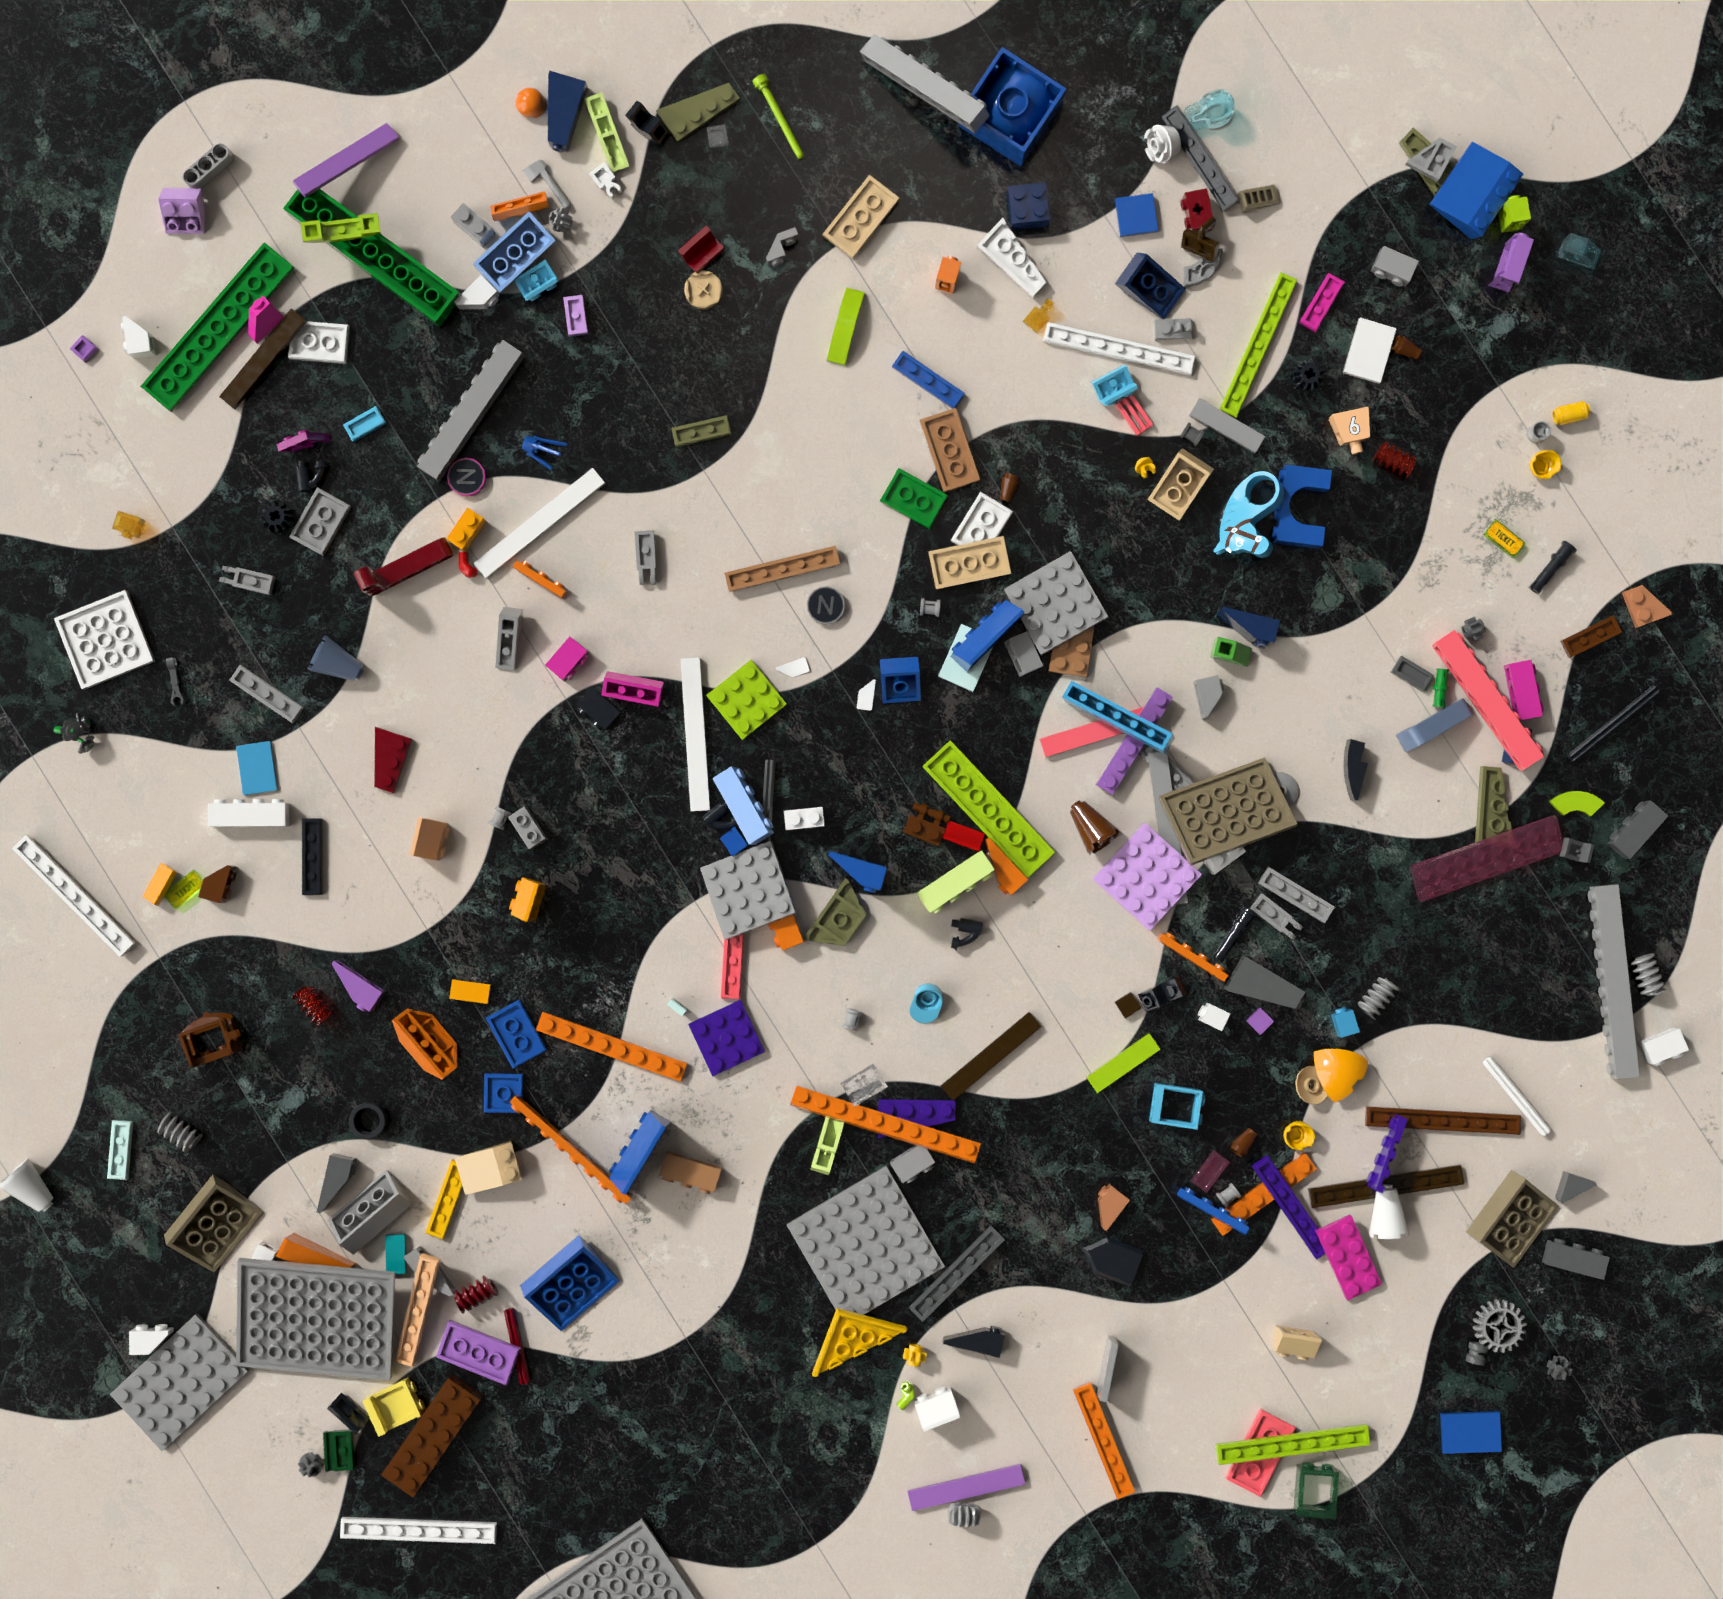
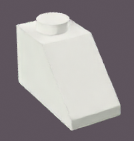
M480 275L454 303L459 309H487L489 306L492 307L497 303L500 295Z

